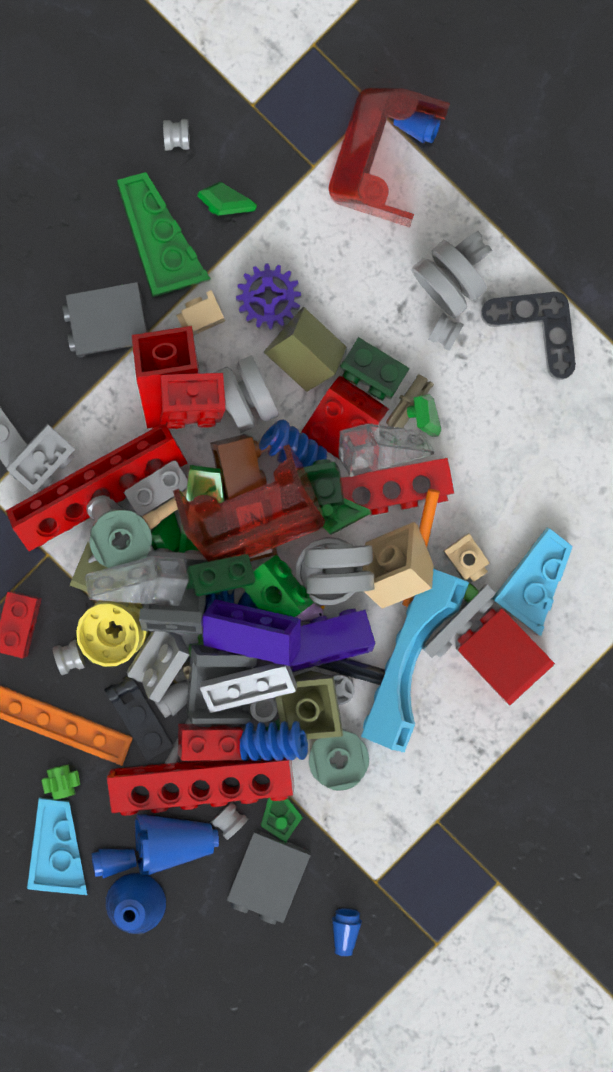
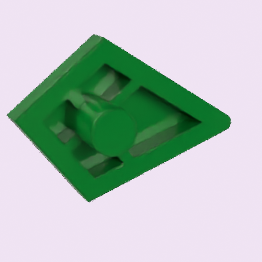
M217 182L199 191L197 195L208 206V210L218 216L255 211L257 204L222 182Z
M430 394L413 397L415 406L407 407L408 418H416L417 427L432 437L439 436L441 425L434 398Z
M344 498V505L331 506L330 504H325L320 509L311 510L309 515L332 535L366 517L371 511Z
M175 512L161 520V523L151 529V545L154 550L165 548L175 553L179 551L181 531Z
M268 798L261 826L286 843L303 817L289 798L282 801H272Z

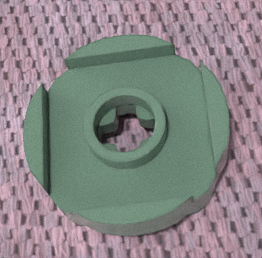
M113 509L107 511L91 527L89 539L91 551L96 560L109 569L116 571L132 570L144 562L150 551L152 543L150 528L141 516L131 510ZM120 532L122 535H129V539L125 541L126 547L113 546L112 540L115 539V533Z
M342 729V737L316 739L309 753V767L313 777L322 785L336 791L347 790L356 786L364 777L369 767V754L365 743L355 733ZM340 751L341 755H347L348 760L343 762L342 768H337L335 763L331 764L330 758L335 756L334 752Z

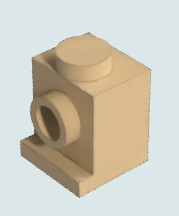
M212 290L206 292L208 299L202 300V297L195 298L185 304L186 309L181 310L182 313L176 315L181 327L192 326L193 335L225 322Z
M470 533L443 550L464 581L471 578L474 582L488 572L485 566L490 564V562L475 543ZM468 553L474 556V563L469 566L463 561L464 556Z

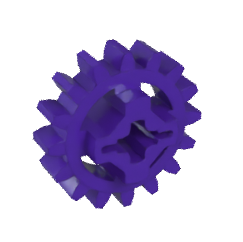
M265 263L264 271H260L254 266V275L252 277L246 273L243 275L247 283L237 285V288L243 294L236 296V301L244 302V305L239 308V312H248L246 321L249 323L256 319V327L259 329L263 323H267L269 330H272L273 323L275 322L284 327L283 319L287 317L292 320L294 316L291 310L300 309V305L294 302V299L301 298V292L294 291L299 282L298 280L289 281L292 275L291 271H287L284 275L281 274V265H277L274 271L270 270L268 263ZM273 278L283 282L287 289L278 288L273 283ZM262 279L260 287L249 292L253 284ZM266 290H271L273 295H277V297L272 298L271 304H266L265 299L260 298L266 294ZM288 302L286 308L281 313L275 315L276 308L281 303ZM250 304L259 305L264 310V316L256 313Z

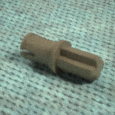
M418 374L405 395H400L399 399L401 401L386 421L391 429L397 432L402 431L410 419L407 415V407L415 406L413 397L429 392L434 386L431 381L427 382V378Z

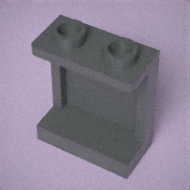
M138 282L66 295L67 303L62 304L65 322L70 321L72 333L68 334L69 347L71 352L76 351V355L79 358L85 357L87 354L133 346L132 335L148 333L141 289Z
M159 548L155 551H149L146 557L147 573L143 608H140L139 616L142 631L203 634V614L206 609L207 595L197 596L194 588L186 590L183 578L189 566L209 562L208 555L196 550L175 553L169 549Z
M191 645L186 709L191 724L204 728L211 727L213 724L240 727L242 724L251 722V715L248 711L249 704L210 713L200 690L201 681L252 669V667L257 666V658L220 651L204 645Z
M255 829L228 894L227 901L232 903V908L240 912L248 913V910L259 913V918L267 923L274 925L277 921L284 923L311 856V851L289 842L285 843L275 836Z

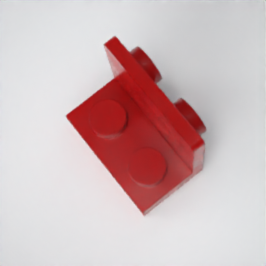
M223 373L161 375L162 411L160 425H167L168 429L185 428V424H197L200 428H210L216 426V423L221 422L226 409Z
M339 375L320 401L301 433L306 434L308 439H313L317 442L318 446H323L327 449V452L350 466L389 408Z

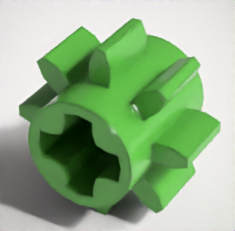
M69 764L47 769L48 777L41 780L44 794L52 792L53 800L75 795L74 787L80 785L78 771L70 772Z

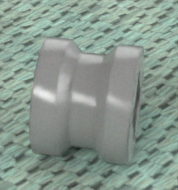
M181 119L180 122L174 123L171 120H164L165 150H172L174 147H181L183 150L190 149L188 119Z
M479 231L473 233L455 247L472 266L493 251L489 245H485L482 242V235Z
M442 313L428 340L432 342L438 341L443 344L446 350L450 351L464 324L460 322L454 323L449 320L446 314Z
M77 640L70 641L64 647L60 645L53 647L54 658L61 675L68 674L70 669L73 668L79 670L86 668Z
M334 674L332 676L336 684L338 705H344L353 698L354 684L348 676Z
M230 802L210 823L214 827H219L223 831V837L228 840L249 819L245 815L239 814L236 810V805Z

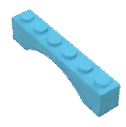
M433 569L432 589L414 596L413 601L408 605L407 617L403 628L396 636V646L392 657L389 658L385 665V675L382 683L374 694V704L371 712L364 720V730L361 737L391 750L405 753L415 727L410 692L417 658L434 630L447 618L459 611L469 582Z

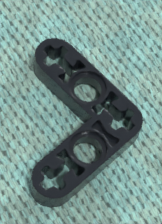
M546 292L493 298L483 305L481 318L490 327L542 322L548 373L557 380L566 379L573 374L576 363L568 299L564 294L560 292ZM552 298H556L557 303H562L563 307L558 310L557 314H553L552 309H543L541 311L543 316H538L539 306L536 299H541V305L550 304ZM527 301L532 305L533 313L530 317L523 318L517 314L516 306L519 302ZM507 302L512 303L510 312L513 320H508L509 313L499 315L497 321H493L492 316H487L486 311H489L492 305H496L498 310L508 308ZM557 327L565 331L566 340L564 343L555 344L550 340L549 335L553 328ZM568 347V353L563 352L562 359L564 363H569V367L564 370V374H560L559 369L553 368V364L558 362V353L552 355L551 349L561 350Z

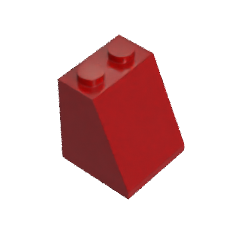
M192 326L132 335L136 380L147 429L160 425L162 411L161 375L200 374Z
M491 608L479 619L482 624L474 632L469 628L457 639L460 645L455 649L501 699L510 706L553 667L555 663L502 608H499L497 611Z

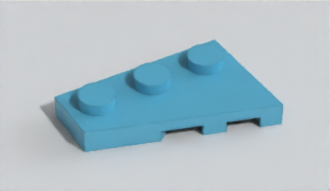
M546 527L492 599L541 636L545 627L543 625L548 610H551L554 601V593L558 582L561 581L573 546L553 530Z
M38 798L27 889L87 895L69 800Z

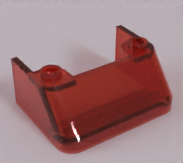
M366 88L362 90L357 97L329 183V196L332 201L338 205L410 228L414 214L385 205L389 193L387 183L382 178L369 174L387 117L396 120H406L417 110L446 119L450 103L403 88Z
M289 444L283 446L287 461L282 462L273 473L275 481L222 503H219L215 497L209 495H199L189 502L179 489L173 491L184 533L208 562L244 554L252 557L315 532L324 526L325 519L305 469Z

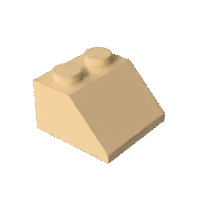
M415 522L365 542V546H372L373 562L363 566L362 571L374 573L375 589L364 592L382 609L432 589L434 565L419 527Z

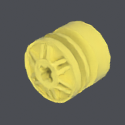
M134 597L128 607L104 598L100 599L79 620L76 633L77 643L82 653L93 663L104 667L118 666L128 661L143 646L150 631H142L140 626V608H143V605ZM115 622L116 625H121L122 630L113 628L112 624Z

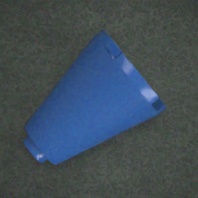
M145 814L136 815L135 845L139 857H143V860H137L141 876H148L211 855L214 852V847L219 846L217 829H212L210 823Z
M130 873L116 880L110 887L106 897V910L110 920L116 927L127 933L140 934L153 929L163 918L166 909V896L161 886L153 877L141 876L140 873Z

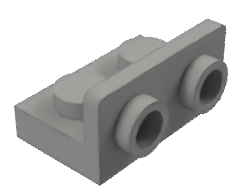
M47 423L6 469L34 494L38 489L43 490L49 486L54 479L51 475L58 467L64 469L73 460L74 455L72 452L75 448Z
M172 461L127 489L124 494L137 515L142 517L186 490L188 477L185 476L178 463Z
M152 631L128 668V677L143 683L148 699L156 702L161 700L188 658L189 652L182 636L173 632Z

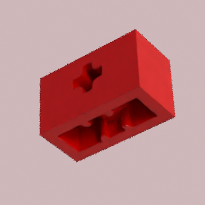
M14 591L7 592L0 620V653L19 658L28 657L42 598Z
M178 724V755L181 761L242 760L240 755V738L243 729L241 727H229L225 724H213L211 727L205 728L198 727L195 724Z

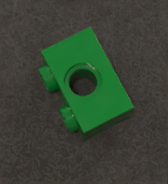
M277 554L253 571L256 579L253 585L243 587L259 609L297 617L314 603L309 594H307V589L299 584L291 573L288 564L281 560ZM276 587L281 591L282 595L277 592Z

